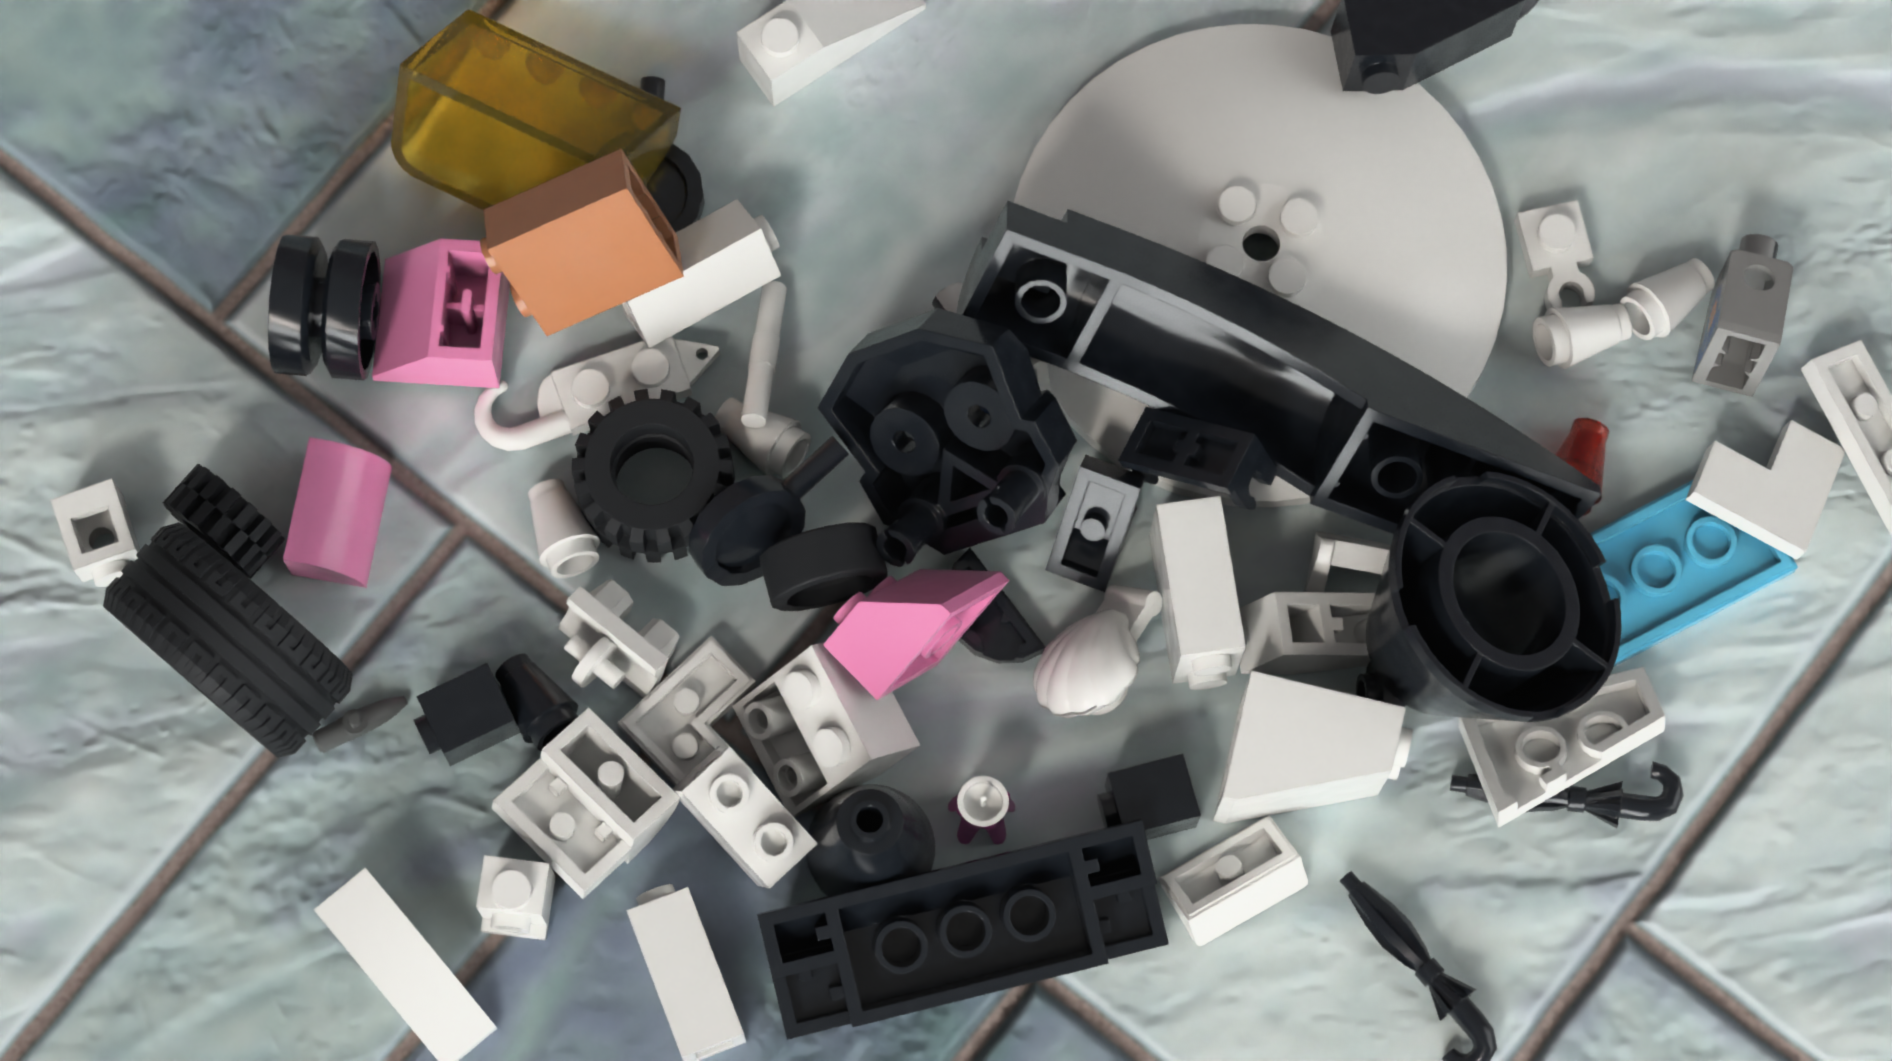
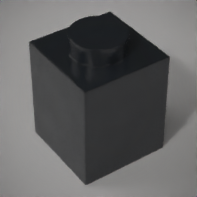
M488 663L416 696L424 712V715L413 720L429 754L442 749L450 766L520 733Z
M1183 754L1110 772L1107 774L1105 782L1106 792L1097 794L1098 806L1105 828L1142 819L1147 840L1196 828L1201 816Z

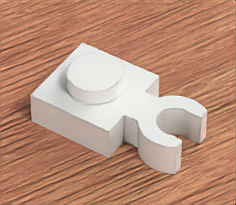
M1578 200L1518 212L1514 223L1529 278L1548 276L1549 285L1544 294L1546 310L1562 307L1559 292L1564 289L1575 291L1580 298L1581 306H1592L1595 299L1594 285L1585 274L1578 270V268L1590 266L1594 258Z

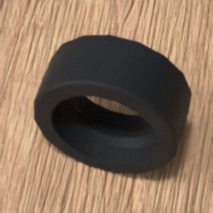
M856 522L828 525L804 531L768 547L759 556L772 608L781 611H802L821 608L849 600L859 592L865 594L874 589L888 577L885 560L880 556L876 547L878 538L876 527L867 523Z

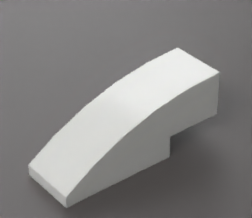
M366 867L314 909L438 1061H459L497 1029Z

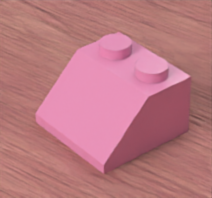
M919 569L898 581L893 576H889L879 583L867 597L862 592H859L837 611L833 619L839 626L823 645L876 700H879L937 666L1010 580L1001 571Z

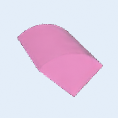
M309 437L283 555V561L291 575L367 588L392 470L389 462L360 448Z

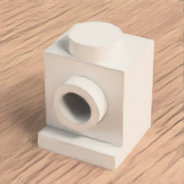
M112 478L50 500L73 571L82 582L93 579L98 587L109 586L116 577L120 578L122 576V569L131 560L135 561L137 559L136 554L140 551L126 508L127 505L122 492ZM102 534L114 535V543L94 550V541L98 536Z
M484 855L476 905L482 916L481 932L546 940L556 877L550 863Z

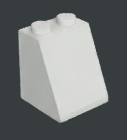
M1251 671L1241 697L1213 821L1228 824L1377 796L1388 778L1397 780L1400 767L1404 768L1407 761L1413 729L1402 727L1406 707Z

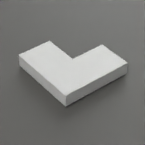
M1790 420L1781 429L1766 468L1725 445L1714 441L1703 455L1685 500L1797 560L1807 551L1844 457L1845 450L1843 447L1793 420Z
M710 636L617 723L619 728L676 786L718 746L724 751L730 747L715 732L712 726L756 686V681Z

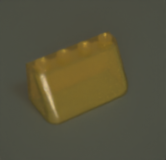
M468 9L400 63L391 148L396 161L409 175L484 210L619 149L623 150L644 185L647 186L677 136L681 108Z

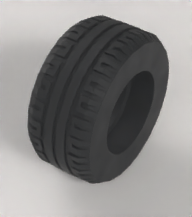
M179 522L161 527L150 539L152 542L149 546L145 544L136 554L137 559L135 561L131 560L122 569V576L120 578L116 577L106 588L103 607L277 758L295 754L306 742L304 738L308 734L311 736L321 725L319 723L322 718L326 720L335 710V703L340 704L348 695L351 689L352 672L282 606L193 531Z

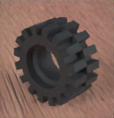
M197 464L163 502L165 508L171 512L175 519L193 531L250 579L285 541L282 533L265 516L260 514L254 505L241 497V494L233 487L230 488L223 479L214 475L209 469L202 467L200 464Z

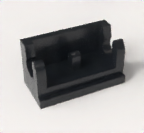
M1145 407L1118 459L1122 467L1130 468L1132 472L1145 476V483L1157 484L1159 481L1158 476L1215 490L1228 494L1236 506L1249 510L1256 508L1255 498L1249 492L1252 477L1259 483L1271 486L1278 473L1276 466L1256 434L1150 407Z

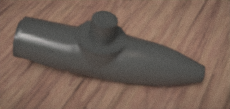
M405 696L379 700L359 709L349 710L343 717L316 730L312 737L319 751L325 753L386 723L396 716L408 702Z

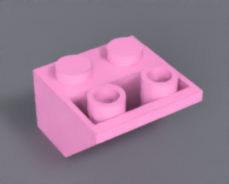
M438 239L385 259L380 318L372 372L373 381L500 388L510 282L503 272L494 274L482 254L480 241Z

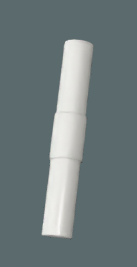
M770 281L763 285L761 290L741 414L742 424L750 428L764 427L767 420L787 287L778 281Z

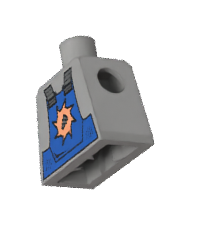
M1749 234L1742 237L1739 249L1730 251L1711 293L1692 382L1753 397L1781 344L1793 274V266L1789 262L1776 259L1778 243L1773 238L1762 234Z

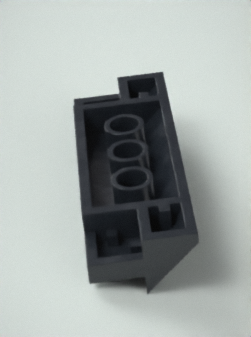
M1142 819L758 913L757 917L787 1040L851 1024L852 1027H857L1109 964L1108 959L1168 945L1169 942L1155 887L1157 880Z

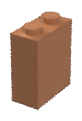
M622 149L483 210L486 237L480 239V247L485 261L494 274L504 273L510 282L511 294L518 310L524 317L533 315L546 336L684 277L678 236Z

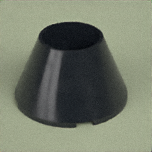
M1488 471L1480 476L1456 478L1453 475L1444 478L1425 490L1409 505L1394 532L1366 623V645L1372 666L1384 686L1399 701L1424 714L1518 722L1547 721L1568 714L1589 701L1601 689L1612 672L1618 656L1622 628L1619 598L1610 599L1607 584L1599 567L1606 560L1591 534L1570 510L1537 486L1514 476Z

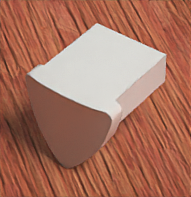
M1316 531L1304 592H1324L1330 565L1382 574L1390 544Z

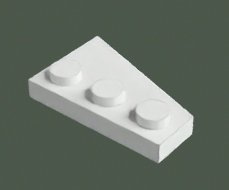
M1640 667L1609 675L1601 689L1589 701L1561 717L1540 722L1459 717V729L1499 828L1664 732L1665 714L1645 668Z

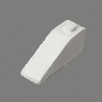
M786 0L736 32L739 59L774 107L925 10L926 3L924 0Z
M1273 592L1239 608L1246 645L1240 661L1241 674H1250L1251 671L1264 674H1300L1368 666L1370 658L1366 645V623L1375 593Z

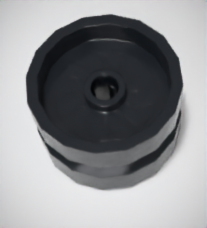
M282 236L276 251L272 270L268 310V350L270 364L275 374L307 376L318 365L322 354L323 362L331 378L363 381L368 378L375 353L381 304V267L376 241L340 240L334 247L328 262L327 253L319 237Z

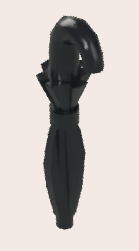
M1652 761L1650 778L1658 780L1663 785V792L1660 796L1623 793V781L1587 790L1585 787L1570 786L1526 812L1555 811L1567 808V811L1578 813L1586 811L1617 829L1619 818L1639 821H1660L1677 813L1684 794L1680 776L1668 766ZM1468 774V777L1451 776L1450 791L1463 792L1465 796L1488 803L1477 774Z
M1352 871L1347 873L1340 880V883L1349 892L1348 896L1366 927L1383 949L1404 966L1415 971L1414 975L1425 987L1429 986L1439 1020L1442 1021L1447 1015H1450L1472 1040L1473 1048L1469 1053H1460L1453 1048L1442 1060L1490 1061L1497 1050L1493 1027L1469 998L1477 989L1443 973V967L1434 957L1431 959L1426 945L1411 921L1393 903L1365 881L1361 882Z

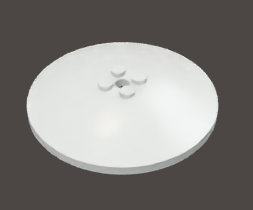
M1235 24L1207 27L1177 34L1143 47L1117 61L1097 75L1068 101L1049 124L1034 148L1020 179L1014 199L1015 204L1058 220H1062L1067 209L1217 267L1356 334L1428 374L1468 398L1480 378L1496 341L1506 294L1507 247L1500 209L1493 186L1480 157L1463 130L1450 114L1419 83L1404 90H1392L1383 94H1371L1366 91H1343L1332 36L1306 29L1272 24ZM1255 233L1266 234L1277 244L1278 253L1267 261L1254 260L1245 253L1243 241ZM1047 363L1051 393L1056 397L1069 425L1092 447L1121 468L1132 471L1130 468L1122 467L1118 459L1145 407L1150 406L1076 373ZM1158 476V483L1153 484L1172 493L1193 499L1221 496L1222 505L1236 506L1228 494L1161 476ZM1275 476L1271 486L1259 483L1253 477L1250 481L1249 492L1255 498L1256 507L1273 508L1310 503L1309 495L1278 476Z

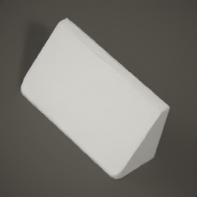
M1269 815L1158 878L1161 887L1198 946L1205 945L1301 890L1308 884L1301 856Z

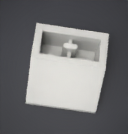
M825 642L811 645L732 706L779 798L793 817L800 816L824 804L831 797L845 789L861 785L881 775L920 746L893 692L876 700L823 645Z

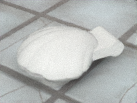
M1115 584L1110 585L1105 592L1104 601L1095 614L1082 618L1070 625L1046 646L1033 675V685L1040 706L1050 710L1053 715L1063 718H1072L1077 715H1102L1119 706L1127 695L1128 687L1137 678L1138 664L1140 663L1137 640L1151 618L1158 615L1161 611L1163 604L1161 594L1152 590Z

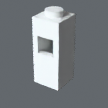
M738 199L676 232L679 240L684 277L621 304L626 317L649 348L781 276L771 253L780 246L772 228L763 215L753 219Z
M667 884L639 895L636 898L639 906L626 911L683 1061H699L746 1043L743 1029L689 888L686 887L675 892L673 884Z

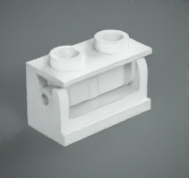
M718 746L672 789L680 796L682 804L757 886L771 888L818 844L731 747L724 751Z

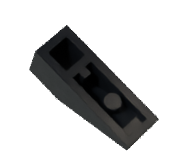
M1341 0L1331 28V36L1343 91H1366L1371 94L1404 90L1512 36L1526 0Z

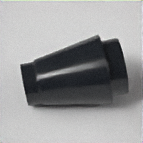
M527 654L515 655L506 660L497 669L495 677L500 683L523 740L526 743H534L539 751H542L549 742L578 717L576 714L578 704L532 662Z

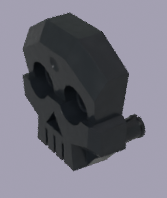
M937 308L868 333L847 355L817 407L865 471L859 482L882 523L889 526L879 534L876 547L880 556L890 565L902 567L905 562L907 565L910 564L925 544L943 555H947L1043 524L1066 495L1060 486V478L1077 439L1056 397L1048 389L1040 390L1028 349L1009 328ZM979 405L982 406V407H984L985 409H987V411L989 412V414H987L986 412L982 411V410L980 409ZM905 432H908L913 438L908 437Z

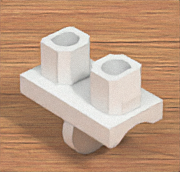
M612 579L607 580L590 593L580 586L568 598L566 604L569 608L558 628L570 638L564 649L579 661L572 674V680L580 687H585L598 676L612 689H615L623 681L644 698L660 684L667 662L675 651L679 640L678 633L663 620L655 618L639 633L627 625L623 619L630 613L633 600L629 593Z

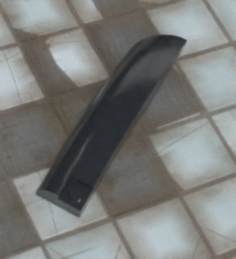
M1007 201L988 239L985 237L981 238L965 276L956 310L957 314L1009 328L1028 349L1030 357L1076 373L1132 397L1154 409L1256 434L1278 470L1276 476L1309 495L1310 504L1394 534L1402 515L1420 494L1435 483L1453 475L1456 478L1480 476L1488 471L1514 476L1537 486L1553 496L1569 509L1577 519H1580L1601 495V488L1598 484L1561 458L1475 402L1382 348L1295 303L1226 271L1067 209L1062 220H1058Z

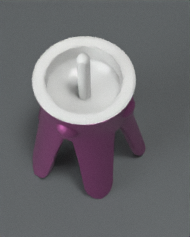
M989 776L973 777L963 784L958 795L953 797L948 803V810L950 812L957 811L958 815L961 816L957 831L959 842L961 844H969L980 828L986 829L994 844L999 845L1005 841L1006 828L1004 816L1007 811H1015V803L1010 798L1009 792L997 779Z

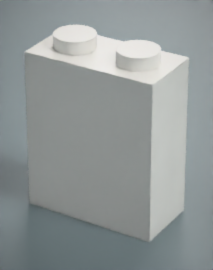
M1221 496L1156 504L1149 541L1157 591L1161 594L1163 600L1161 616L1172 684L1188 682L1189 688L1192 690L1211 689L1225 685L1227 683V676L1236 675L1246 645Z

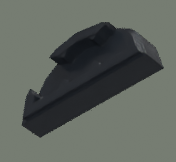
M970 547L953 564L951 569L988 571ZM1003 590L998 593L958 640L975 656L998 664L1023 663L1043 654L1046 648Z

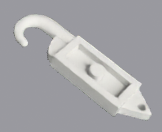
M671 336L649 348L643 340L552 371L548 377L543 379L538 389L537 406L540 418L510 428L498 425L492 417L491 409L493 402L508 389L507 382L500 380V388H486L478 397L474 408L475 426L483 439L493 447L506 451L525 450L571 433L575 436L580 434V432L590 431L589 418L596 411L603 416L610 412L608 402L618 396H621L624 404L636 401L634 391L648 389L649 399H660L661 389L675 391L677 400L691 396V386L720 355L719 347L674 339ZM704 352L708 356L706 359L700 360L697 358V355Z

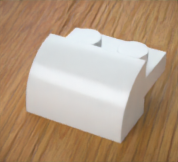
M588 707L542 749L540 759L493 800L492 809L546 863H550L551 868L584 899L624 861L628 864L655 837L675 811L680 796Z

